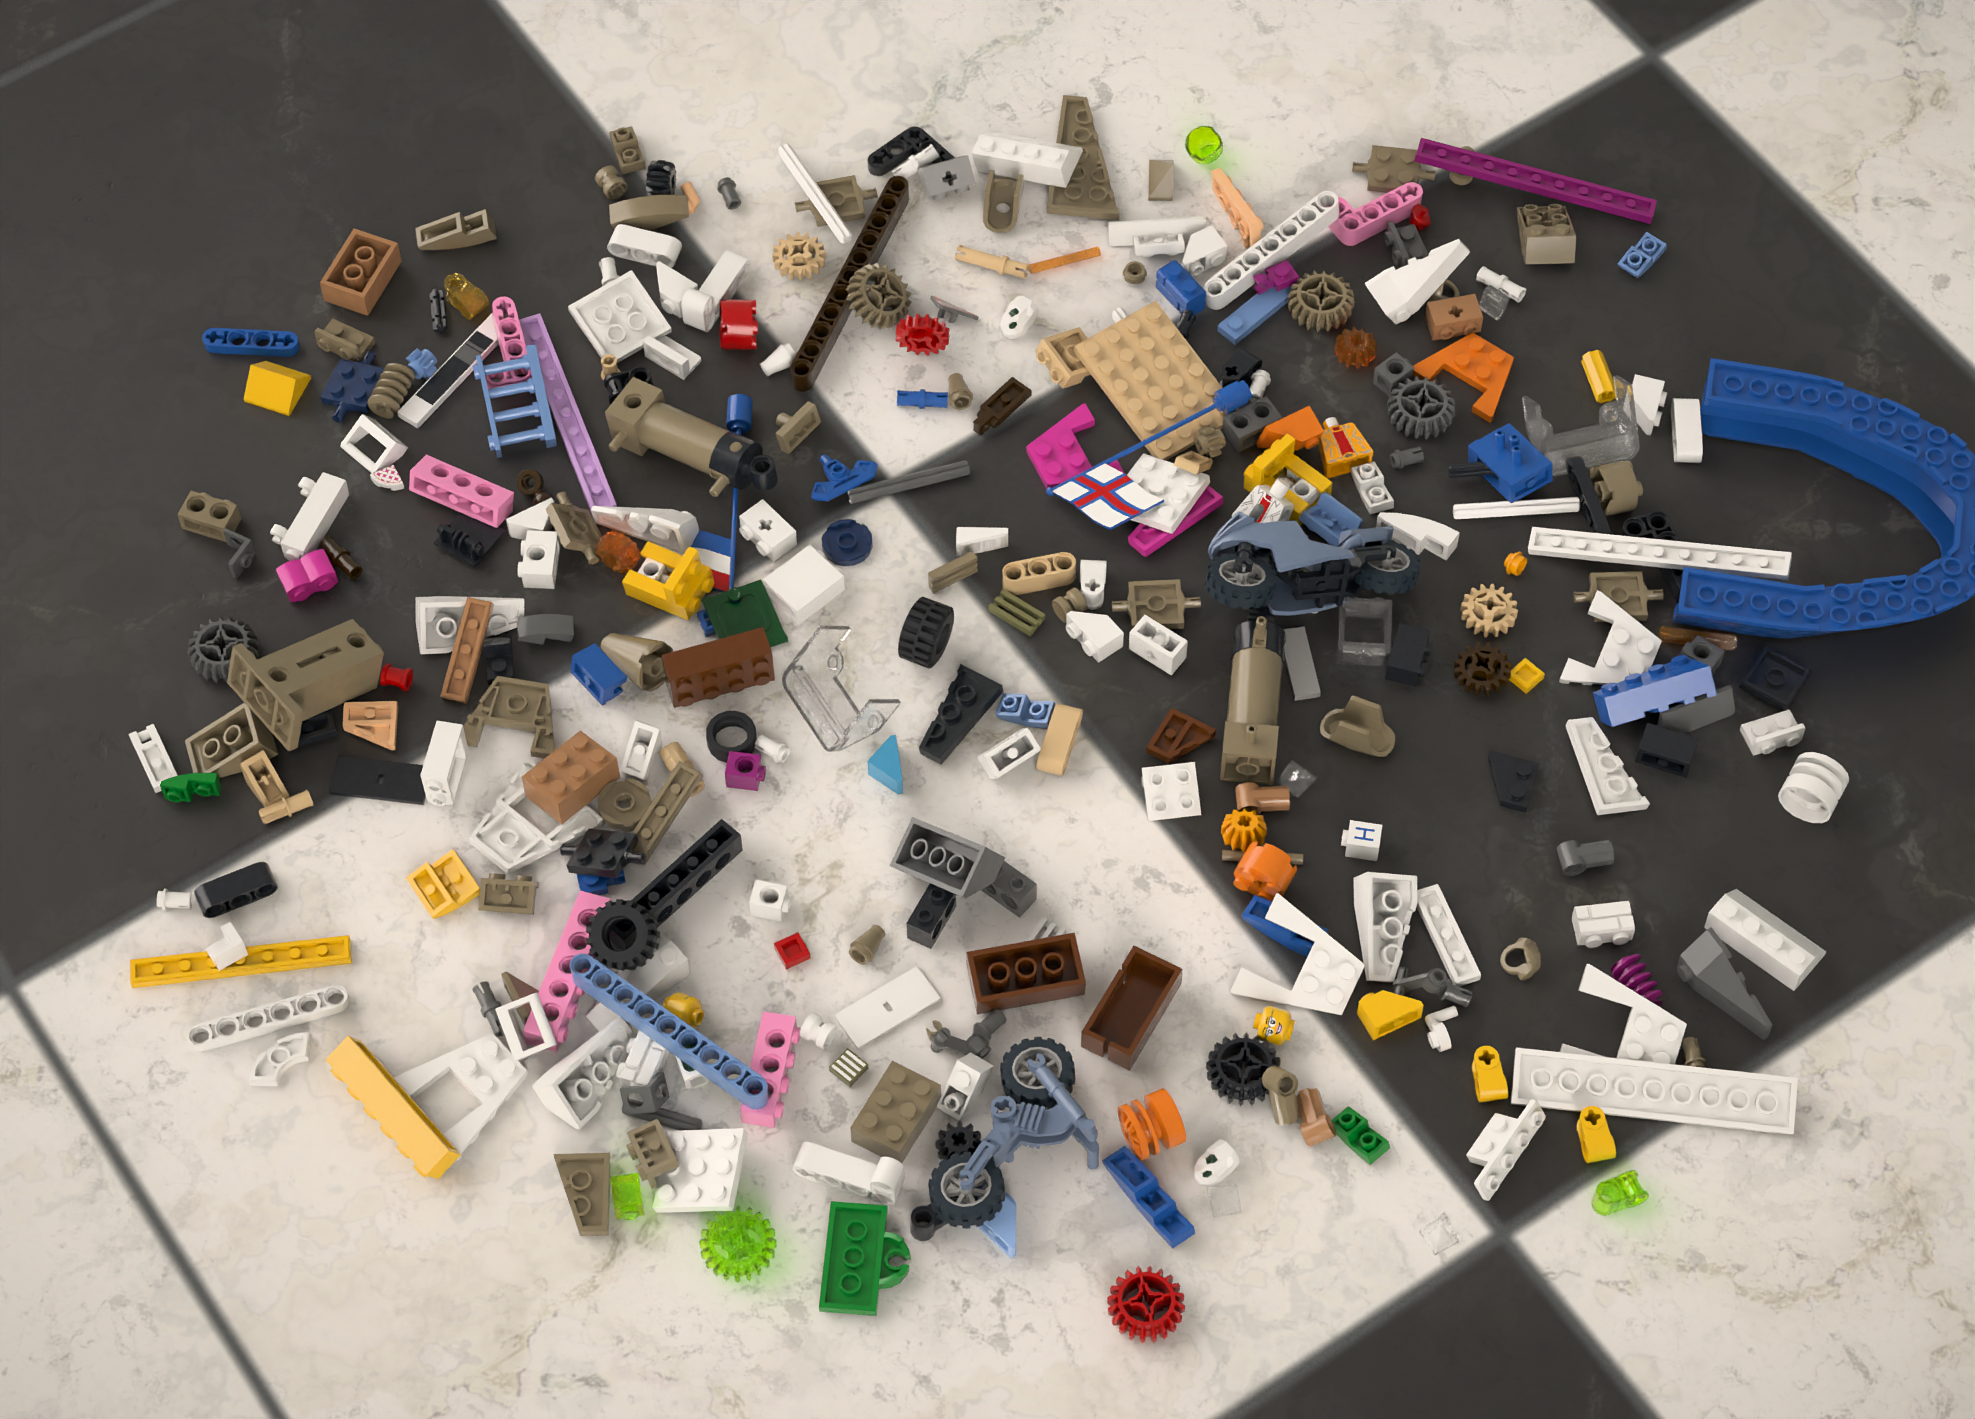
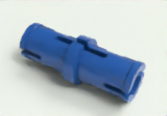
M920 389V391H897V406L919 407V409H925V407L947 408L948 392H926L925 389Z

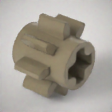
M1210 425L1199 429L1200 435L1194 439L1199 454H1206V457L1210 456V458L1221 455L1220 449L1226 445L1222 431L1220 429L1215 430Z

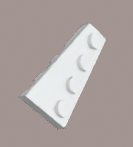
M1594 718L1568 720L1565 726L1597 815L1647 809L1650 803L1636 789L1637 783L1633 777L1629 778L1622 767L1623 762L1609 748L1610 742Z

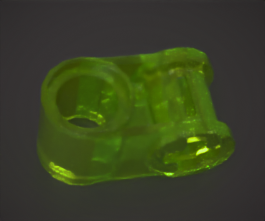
M1630 1170L1617 1177L1600 1182L1592 1197L1591 1205L1593 1210L1599 1215L1606 1216L1645 1202L1649 1198V1193L1644 1191L1639 1183L1637 1171ZM1601 1195L1610 1197L1612 1201L1604 1200Z

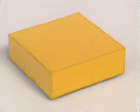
M1524 658L1511 670V678L1509 680L1527 694L1544 679L1545 673L1528 659Z

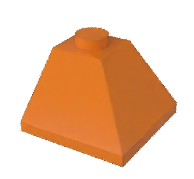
M1307 406L1267 425L1257 440L1256 445L1258 448H1270L1277 439L1281 440L1288 433L1295 439L1294 450H1299L1303 447L1310 449L1320 443L1319 439L1324 430L1311 407Z

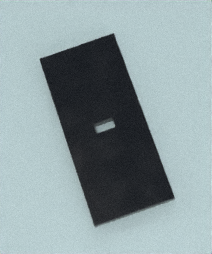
M338 755L329 794L424 805L426 795L421 779L423 765ZM380 777H383L382 784L378 783Z

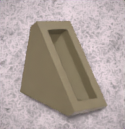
M1149 160L1148 201H1173L1174 160Z
M508 972L501 974L504 987L512 1002L539 992V990ZM530 1003L516 1008L524 1026L532 1009Z

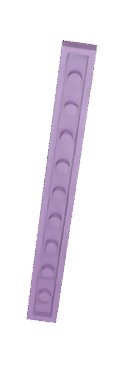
M541 314L519 319L526 346L536 344L548 405L590 511L593 506L617 507Z

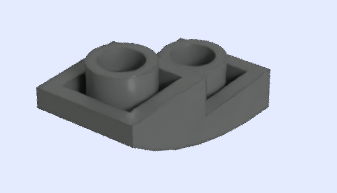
M539 614L520 617L517 620L518 641L543 645L545 639L549 638L571 642L574 637L573 616Z

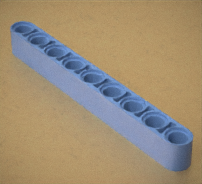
M578 954L572 958L570 970L573 982L577 987L747 1107L758 1110L766 1106L769 1100L768 1086L766 1080L761 1075L590 955ZM581 969H589V971L585 973L578 972ZM602 984H610V986L606 988L599 987ZM626 998H627V999H631V1001L628 1002V1003H621V1002H620V1001H622L623 999H626ZM647 1013L653 1014V1016H651L650 1018L642 1017L644 1014ZM666 1029H674L672 1033L663 1032ZM687 1044L696 1045L694 1048L691 1049L685 1048ZM710 1059L718 1060L716 1063L713 1064L706 1063V1061ZM732 1074L740 1075L736 1079L727 1078ZM755 1089L762 1091L757 1095H752L749 1093Z

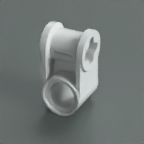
M1081 560L1080 562L1081 593L1087 602L1088 609H1098L1103 604L1104 584H1106V561Z

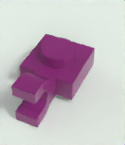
M1286 259L1266 268L1265 274L1255 275L1254 281L1257 284L1254 285V290L1258 295L1272 287L1278 292L1292 286V284H1296L1299 275Z

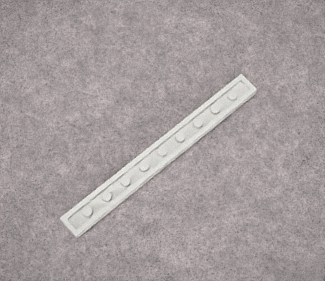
M1532 527L1528 545V553L1532 555L1680 570L1688 567L1732 575L1788 580L1792 561V552Z

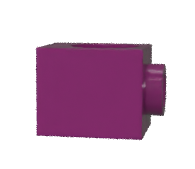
M729 751L725 769L726 787L758 791L759 782H764L766 775V766L762 765L761 755ZM750 770L748 773H743L742 771Z

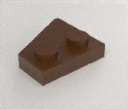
M1171 708L1147 745L1146 753L1170 764L1214 738L1216 729Z

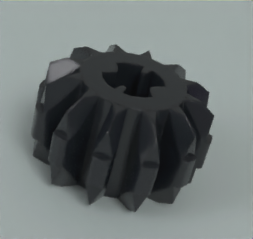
M666 160L652 161L648 166L646 174L647 195H674L677 180L674 163Z
M960 1120L957 1123V1127L948 1123L946 1125L947 1131H939V1139L935 1142V1147L939 1150L938 1158L940 1160H948L953 1154H958V1156L964 1155L963 1152H971L973 1155L982 1142L980 1140L981 1133L973 1131L971 1123L966 1127H963V1123Z

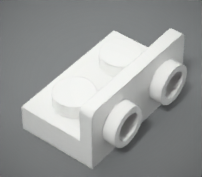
M1786 710L1742 724L1740 732L1754 756L1760 753L1769 754L1776 748L1786 745L1790 747L1802 741L1806 728L1803 723L1797 724L1791 711Z

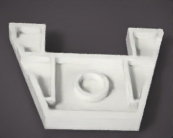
M1597 590L1588 614L1613 624L1595 668L1568 658L1559 680L1561 683L1569 684V682H1575L1590 686L1592 684L1605 685L1624 681L1625 677L1630 674L1647 672L1648 668L1652 666L1662 640Z

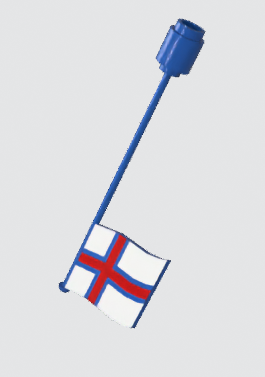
M1243 380L1240 382L1235 381L1214 393L1213 405L1053 488L1048 487L1046 489L1047 495H1056L1073 504L1093 522L1110 530L1164 502V499L1150 494L1126 474L1112 468L1108 464L1214 409L1228 414L1248 403V400L1252 399L1250 388Z

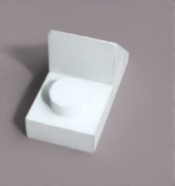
M635 720L620 771L641 779H647L654 755L660 753L662 749L660 728Z

